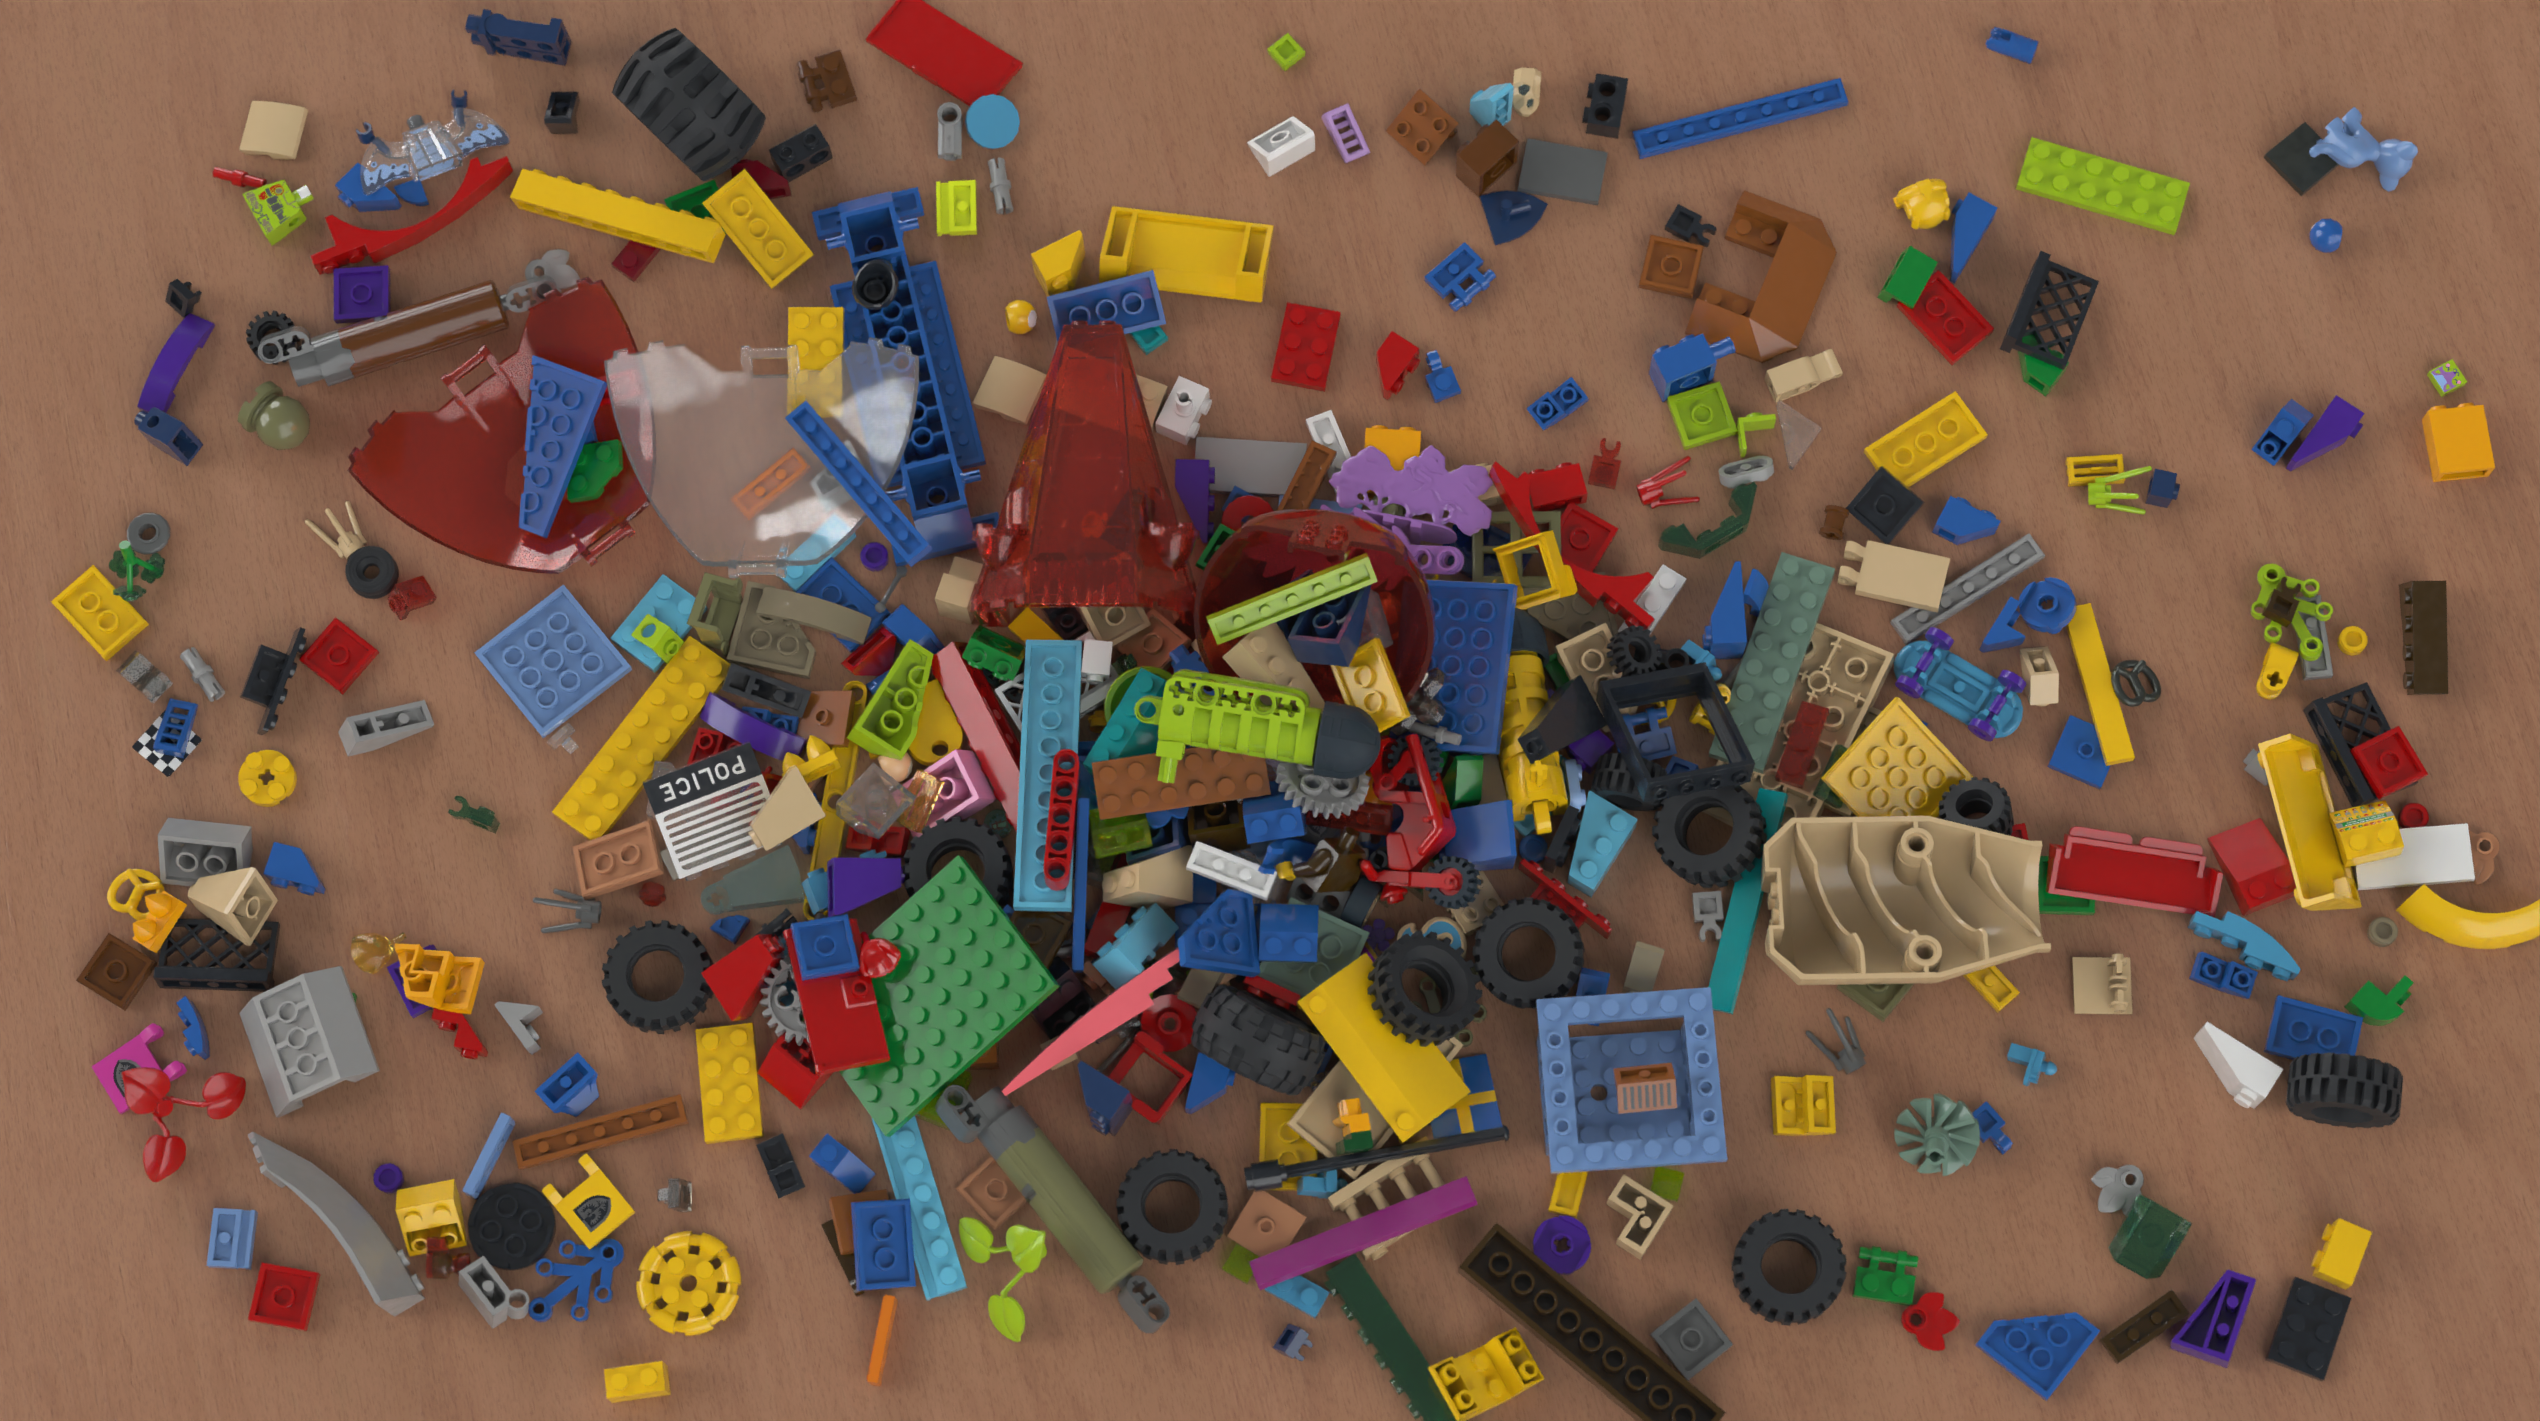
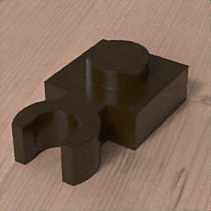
M2283 577L2276 589L2270 593L2262 615L2287 628L2292 622L2300 602L2294 598L2300 592L2301 584L2297 583L2293 590L2289 589L2286 586L2288 578Z

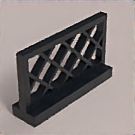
M2040 251L2026 281L2000 350L2010 353L2012 349H2015L2064 370L2099 281L2050 261L2051 255ZM2052 271L2059 274L2063 282L2053 284L2048 276L2049 272ZM2080 283L2090 287L2089 292L2078 295L2074 285ZM2067 287L2072 297L2061 300L2057 290ZM2050 292L2055 303L2044 305L2040 295ZM2076 303L2080 314L2070 316L2065 306ZM2059 308L2064 318L2053 321L2048 311ZM2042 313L2047 324L2036 327L2032 316ZM2067 324L2072 335L2062 337L2057 327ZM2050 329L2056 340L2045 343L2040 332ZM2033 334L2038 345L2032 347L2022 343V339ZM2059 345L2064 354L2063 358L2060 359L2053 356L2048 348Z
M2363 683L2324 699L2322 697L2312 701L2303 712L2352 808L2378 800L2375 793L2372 794L2367 784L2368 781L2363 776L2362 771L2350 752V749L2359 745L2362 735L2374 738L2391 730L2368 683ZM2362 692L2367 701L2365 709L2351 703L2355 694ZM2336 703L2343 706L2344 710L2341 718L2331 714L2327 705ZM2349 709L2363 715L2359 726L2346 721ZM2367 718L2377 721L2380 727L2378 734L2364 728ZM2343 727L2357 732L2354 743L2344 739L2342 735ZM2416 781V782H2414V783H2412V784H2410V785H2408V786H2406V787H2404V788H2402V789H2400V790H2398V791H2396V792H2399V791L2404 790V789H2406V788L2412 787V786L2416 785V784L2418 783V781Z
M178 919L174 927H185L189 933L178 942H175L171 938V930L161 946L158 967H155L153 975L159 988L257 992L274 988L275 982L273 971L280 924L279 922L265 921L260 931L272 930L271 938L262 945L254 939L253 943L257 949L244 958L237 950L244 943L238 940L232 945L225 937L229 932L214 921L208 919ZM205 928H213L217 934L206 943H203L197 934ZM194 937L201 947L187 956L181 947ZM220 939H223L229 948L216 957L209 948ZM177 950L185 958L176 966H166L167 958ZM206 951L213 960L205 967H197L193 960ZM234 952L241 961L233 968H225L221 962ZM263 953L267 958L266 969H254L249 963Z

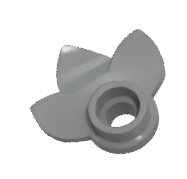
M562 249L547 251L541 260L531 261L525 269L527 280L538 277L534 273V270L538 268L544 271V275L554 279L557 295L552 302H560L561 289L570 288L580 281L577 272L569 265H566L570 253ZM540 284L537 287L539 294L542 296H547L552 292V288L548 284Z
M2123 1165L2118 1169L2104 1167L2095 1173L2091 1181L2102 1188L2098 1198L2099 1212L2109 1213L2122 1209V1212L2129 1220L2136 1217L2144 1201L2140 1191L2144 1182L2141 1170L2134 1165ZM2128 1174H2132L2134 1177V1182L2131 1185L2125 1182Z

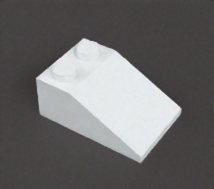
M2206 1022L2194 1037L2197 1045L2228 1093L2234 1096L2236 1103L2245 1108L2251 1107L2255 1109L2266 1098L2283 1070L2209 1022Z

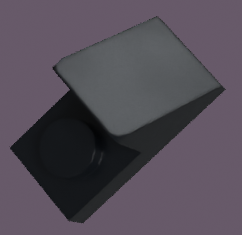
M551 92L544 117V123L550 133H578L576 119L579 105L578 92Z

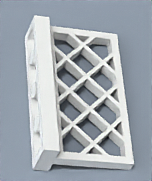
M1090 631L1076 639L1082 640L1083 643L1085 639L1095 640ZM1111 664V677L1109 680L1103 681V683H1090L1085 678H1081V682L1086 683V687L1080 700V718L1105 703L1109 688L1119 677ZM1024 672L1016 676L1013 681L1010 680L994 690L1020 732H1022L1020 718L1023 709V694L1021 703L1017 704L1008 702L1003 692L1011 687L1024 689V685L1018 684L1024 680ZM1089 684L1096 685L1094 688L1088 691ZM1012 707L1019 708L1018 716Z

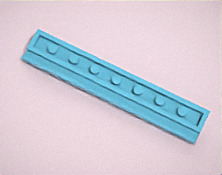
M914 1115L891 1137L885 1136L872 1118L896 1199H910L914 1260L926 1300L928 1301L932 1298L967 1288L916 1116Z

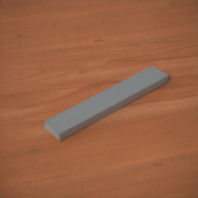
M2027 534L1944 586L1938 613L1911 607L1893 618L1890 623L1905 645L1925 634L1930 627H1936L2044 559L2045 554L2032 536Z

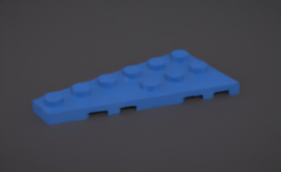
M532 355L534 369L533 379H530L532 394L531 406L528 408L525 441L527 457L526 466H523L525 482L524 493L521 494L519 528L547 538L608 383Z

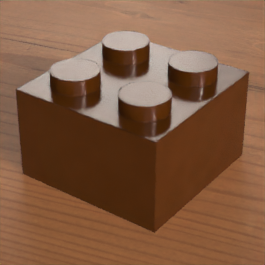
M1497 119L1490 125L1485 124L1476 134L1477 137L1470 143L1467 141L1462 144L1457 151L1456 177L1478 198L1508 172L1518 160L1519 140Z

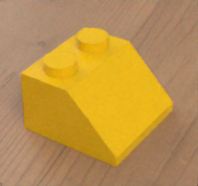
M1080 230L1031 254L1034 274L1046 296L1074 289L1085 258L1083 235Z

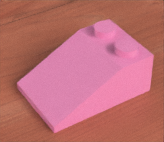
M955 749L892 791L913 838L915 836L920 837L923 834L921 829L927 825L930 828L936 826V820L944 818L945 822L952 821V816H961L963 820L976 814L996 800L974 752Z

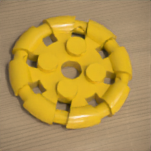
M692 1231L671 1234L665 1237V1241L657 1247L653 1246L644 1256L638 1270L641 1271L640 1280L636 1282L637 1297L642 1310H646L651 1316L649 1320L660 1329L671 1334L681 1332L685 1333V1336L699 1335L714 1329L713 1326L720 1320L724 1321L733 1311L739 1298L737 1290L738 1285H741L740 1268L735 1256L731 1257L727 1251L728 1246L710 1234L703 1232L702 1235L692 1234ZM691 1245L700 1247L699 1255L690 1254ZM672 1250L677 1257L671 1258L667 1263L663 1256ZM718 1257L722 1264L715 1270L710 1262ZM652 1274L661 1275L659 1285L651 1283ZM687 1276H693L697 1279L696 1288L689 1292L684 1291L681 1287L683 1279ZM719 1283L727 1284L725 1293H718ZM663 1298L668 1305L663 1309H659L656 1302ZM711 1303L715 1310L708 1316H705L701 1310ZM679 1312L689 1314L687 1321L678 1320Z

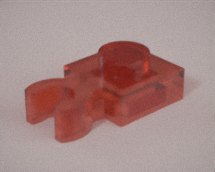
M1602 438L1599 446L1602 456L1594 455L1588 484L1615 490L1621 460L1614 458L1620 453L1621 443L1617 441L1615 449L1608 450L1605 447L1606 439Z

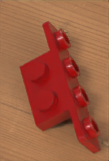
M1524 858L1519 862L1518 869L1539 885L1530 897L1537 900L1543 899L1558 906L1573 920L1578 929L1585 922L1605 939L1609 938L1612 929L1609 927L1610 922L1598 913L1595 916L1587 909L1588 905L1580 897H1571L1565 892V886L1555 878L1550 880L1543 874L1544 870L1532 860L1528 862Z

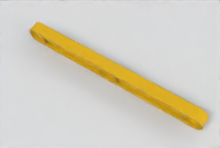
M850 681L842 690L850 691L853 688H860L863 691L862 698L855 703L851 730L866 708L869 699L867 688L860 681ZM849 740L848 747H832L841 768L827 774L821 805L826 816L818 822L810 872L820 868H824L826 872L827 862L833 857L840 858L860 749V746ZM834 795H840L844 798L843 805L838 809H833L828 805L829 799ZM805 895L803 913L808 921L814 920L809 915L810 905ZM828 910L823 913L826 917H828Z

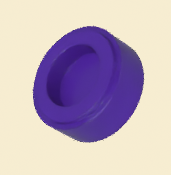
M868 543L861 550V562L867 570L876 572L887 566L889 561L888 551L881 543Z
M386 1163L376 1169L373 1176L374 1184L384 1193H395L404 1183V1174L398 1166Z

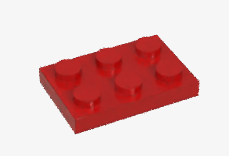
M1937 270L1930 276L1912 309L1900 301L1896 306L1951 365H1954L1994 331L1991 324L1940 270Z
M1287 302L1271 382L1325 392L1341 312Z

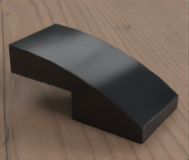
M783 1133L756 1145L778 1199L805 1187Z

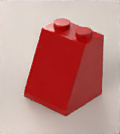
M757 934L701 972L731 1021L746 1020L751 1017L764 996L761 993V989L769 987L764 979H773L774 975L771 968L777 969L780 965V960L786 957L783 953L785 947L777 936Z

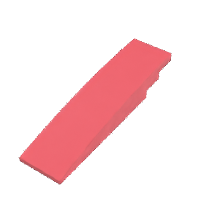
M1177 947L1145 968L1140 974L1117 988L1076 1020L1033 1058L1003 1088V1094L1005 1096L1154 1005L1149 994L1173 979L1167 969L1180 961L1179 948Z

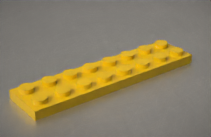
M689 636L552 811L553 815L588 840L607 835L644 788L643 783L652 778L698 719L709 693L714 692L717 694L719 692L730 663Z

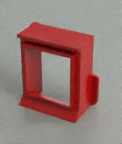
M1140 1031L1134 1037L1132 1046L1107 1077L1120 1084L1143 1052L1177 1076L1179 1081L1156 1111L1131 1094L1133 1110L1151 1123L1159 1125L1190 1084L1193 1074L1163 1053L1164 1047L1161 1043L1144 1031Z

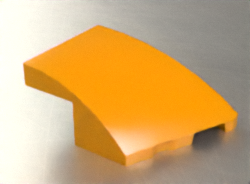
M395 943L394 948L399 958L400 974L404 980L403 987L408 999L440 1010L463 1014L472 1013L485 964L481 958L454 956L451 951L424 950L421 945Z

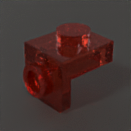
M422 575L395 584L388 597L390 609L396 613L401 621L407 618L410 611L433 604L437 597Z

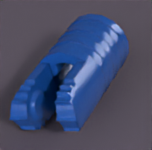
M1998 27L1991 30V37L1985 43L1989 50L2031 64L2039 41Z

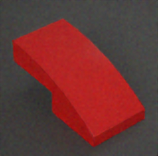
M850 821L845 848L863 853L875 849L877 853L886 851V856L904 857L908 846L910 830L906 827L880 826L876 822Z

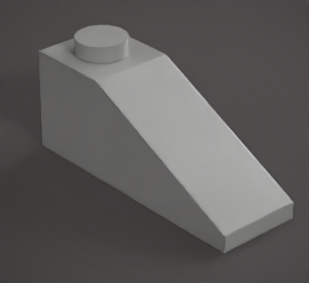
M425 700L347 717L338 733L347 756H353L377 750L434 726V722Z

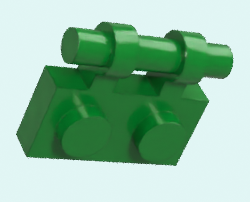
M1872 1246V1248L1860 1247L1858 1258L1869 1260V1267L1858 1266L1856 1268L1853 1297L1905 1306L1912 1305L1916 1276L1907 1275L1904 1272L1905 1266L1917 1268L1918 1256L1907 1255V1251L1898 1250L1897 1253L1883 1251L1881 1247ZM1879 1262L1895 1264V1272L1878 1270Z

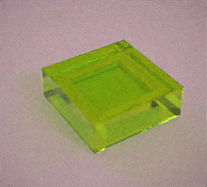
M1660 1166L1656 1167L1650 1191L1663 1199L1678 1202L1684 1172Z
M1236 1244L1222 1270L1248 1284L1253 1276L1249 1261L1257 1259L1259 1256Z

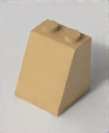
M793 765L787 770L750 823L753 830L748 833L757 848L763 846L768 851L826 816L797 766Z
M1187 845L1183 848L1104 873L1102 883L1103 902L1134 908L1144 906L1146 909L1157 903L1162 910L1193 902V872L1186 870L1193 851L1192 846Z

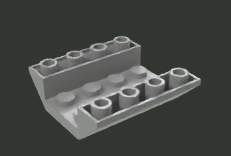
M341 966L299 975L252 997L239 1013L277 1118L303 1107V1099L344 1080L355 1083L380 1071L346 975Z

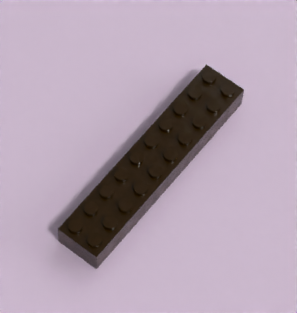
M1497 1222L1459 1266L1458 1273L1636 1421H1720L1726 1413Z

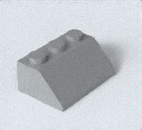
M168 818L158 833L161 882L163 884L191 887L201 877L249 868L253 852L252 827Z

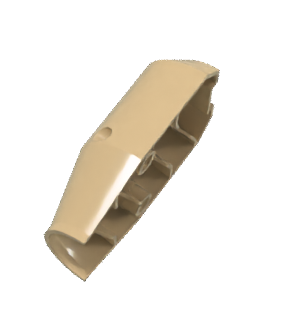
M1931 816L1790 818L1763 847L1761 891L1768 893V910H1772V919L1769 920L1765 939L1766 954L1797 985L1939 983L2034 953H2048L2051 950V943H2044L2038 899V876L2042 841H2029Z

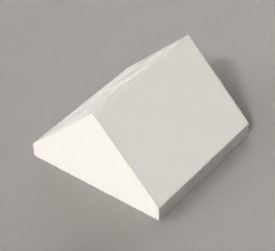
M1292 116L1248 141L1247 144L1270 177L1314 152L1315 134L1313 130Z

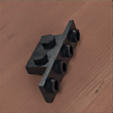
M299 627L294 631L286 654L262 644L258 647L240 698L266 707L257 731L259 735H264L268 730H273L277 723L278 715L275 714L278 704L282 705L288 692V689L284 688L288 678L292 679L297 668V663L294 662L297 652L301 653L306 644L307 638L303 636L305 628Z

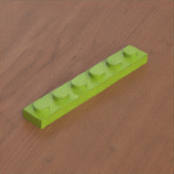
M1365 553L1206 616L1217 645H1220L1376 583L1378 580L1369 557Z

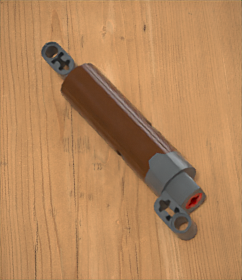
M543 275L514 284L508 288L506 294L500 295L495 282L488 280L389 312L384 316L364 320L312 338L308 330L301 326H294L263 337L260 341L258 356L263 362L268 364L288 359L298 387L325 379L328 387L391 367L400 362H407L506 330L509 327L507 310L520 313L549 304L556 298L557 287L554 279ZM540 284L550 285L552 292L547 296L540 295L536 291ZM530 287L532 288V295L535 299L532 301L531 296L528 295V288ZM514 293L525 296L523 297V303L518 304L516 300L511 301L514 299ZM294 335H297L299 339L304 338L301 346L294 342L288 344L287 351H284V344L292 342ZM267 343H273L278 347L279 352L275 355H268L263 347Z

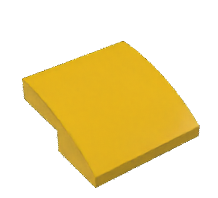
M1805 1075L1803 1077L1774 1076L1771 1078L1773 1135L1799 1136L1836 1133L1833 1076Z

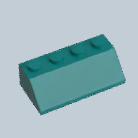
M1143 668L1139 670L1083 763L1090 775L1093 776L1092 762L1156 753L1159 725L1140 721L1134 713V707L1141 697L1148 695L1163 697L1166 680ZM1145 701L1141 704L1140 711L1144 716L1151 717L1155 715L1156 707L1152 702Z

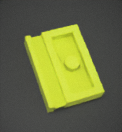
M976 180L948 181V183L936 181L937 235H977Z

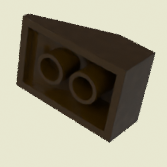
M1243 799L1188 807V831L1192 849H1194L1197 841L1224 852L1251 848V844L1247 843Z

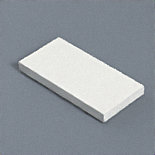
M2468 823L2399 829L2404 843L2401 855L2354 866L2357 890L2474 881L2475 874Z

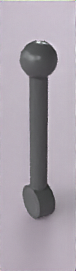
M905 566L897 567L896 577L881 602L875 605L878 613L886 610L885 604L900 579L907 575V568Z

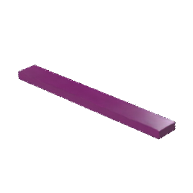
M1465 1176L1249 1261L1259 1290H1262L1478 1205L1468 1178Z

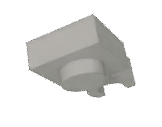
M1721 891L1692 893L1694 923H1703L1699 932L1700 941L1705 942V932L1709 930L1715 933L1716 941H1720L1721 929L1716 922L1723 921L1724 919Z

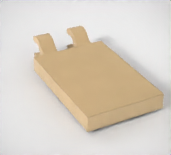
M1869 540L1867 541L1866 548L1856 542L1847 541L1844 559L1860 561L1862 566L1860 572L1855 571L1851 567L1841 566L1838 575L1839 584L1855 586V595L1938 613L1950 558Z

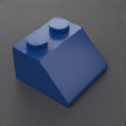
M1261 904L1259 961L1317 963L1319 905Z

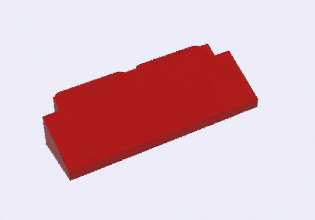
M2073 826L2069 830V834L2064 833L2063 845L2049 844L2046 892L2192 915L2198 911L2215 918L2223 873L2216 868L2205 867L2206 856L2203 855V849L2198 844L2147 836L2143 837L2139 844H2132V837L2127 833Z

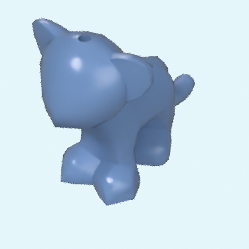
M2355 107L2348 111L2342 120L2339 117L2333 119L2325 127L2328 130V135L2323 140H2318L2316 145L2310 148L2309 155L2311 157L2327 154L2337 164L2345 168H2354L2365 161H2373L2375 168L2379 172L2380 184L2387 192L2395 190L2399 179L2405 176L2411 169L2413 158L2418 153L2417 146L2409 141L2386 139L2379 143L2361 125L2362 114Z

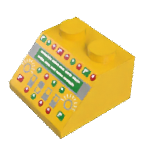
M2386 800L2328 814L2344 868L2401 855L2404 843L2397 820Z

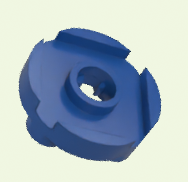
M2049 577L2044 578L2045 581L2038 583L2034 581L2027 585L2020 595L2019 608L2021 617L2026 625L2033 630L2057 634L2063 627L2069 624L2075 615L2077 605L2075 596L2070 586L2060 579ZM2047 600H2052L2053 607L2044 610L2041 604L2044 601L2048 603Z

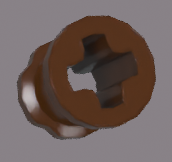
M1827 505L1824 510L1826 513L1824 526L1820 528L1819 534L1830 540H1842L1844 537L1842 532L1844 522L1849 517L1850 512L1841 506Z

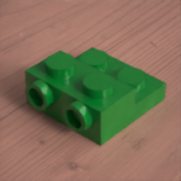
M979 625L971 636L962 658L966 659L967 663L977 669L984 667L992 671V674L998 679L1004 681L1010 679L1013 681L1025 660L1026 646Z

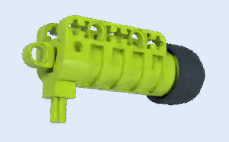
M1180 669L1172 675L1165 684L1163 697L1151 695L1141 697L1134 707V713L1140 721L1159 725L1156 756L1161 757L1158 781L1163 783H1175L1178 760L1183 759L1186 745L1309 766L1314 764V775L1335 779H1350L1365 773L1375 763L1381 746L1380 732L1377 724L1368 713L1358 707L1326 701L1322 714V709L1309 707L1310 697L1301 688L1188 669ZM1177 681L1181 682V687L1185 688L1184 690L1180 689V685L1176 683ZM1203 686H1211L1215 691V695H1208L1204 691ZM1234 691H1239L1238 694L1242 697L1241 700L1236 699L1237 694L1233 693ZM1248 692L1254 693V695L1249 696ZM1260 696H1269L1272 700V704H1264L1261 701ZM1291 700L1296 701V706L1299 707L1298 709L1293 708V703H1291ZM1149 701L1155 705L1156 712L1154 716L1146 717L1141 713L1140 706L1143 702Z

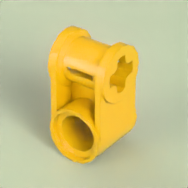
M2273 642L2270 644L2256 683V690L2260 697L2272 700L2279 696L2288 682L2299 652Z

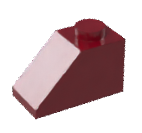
M740 160L731 167L732 179L745 169L770 200L792 196L788 180L758 160Z

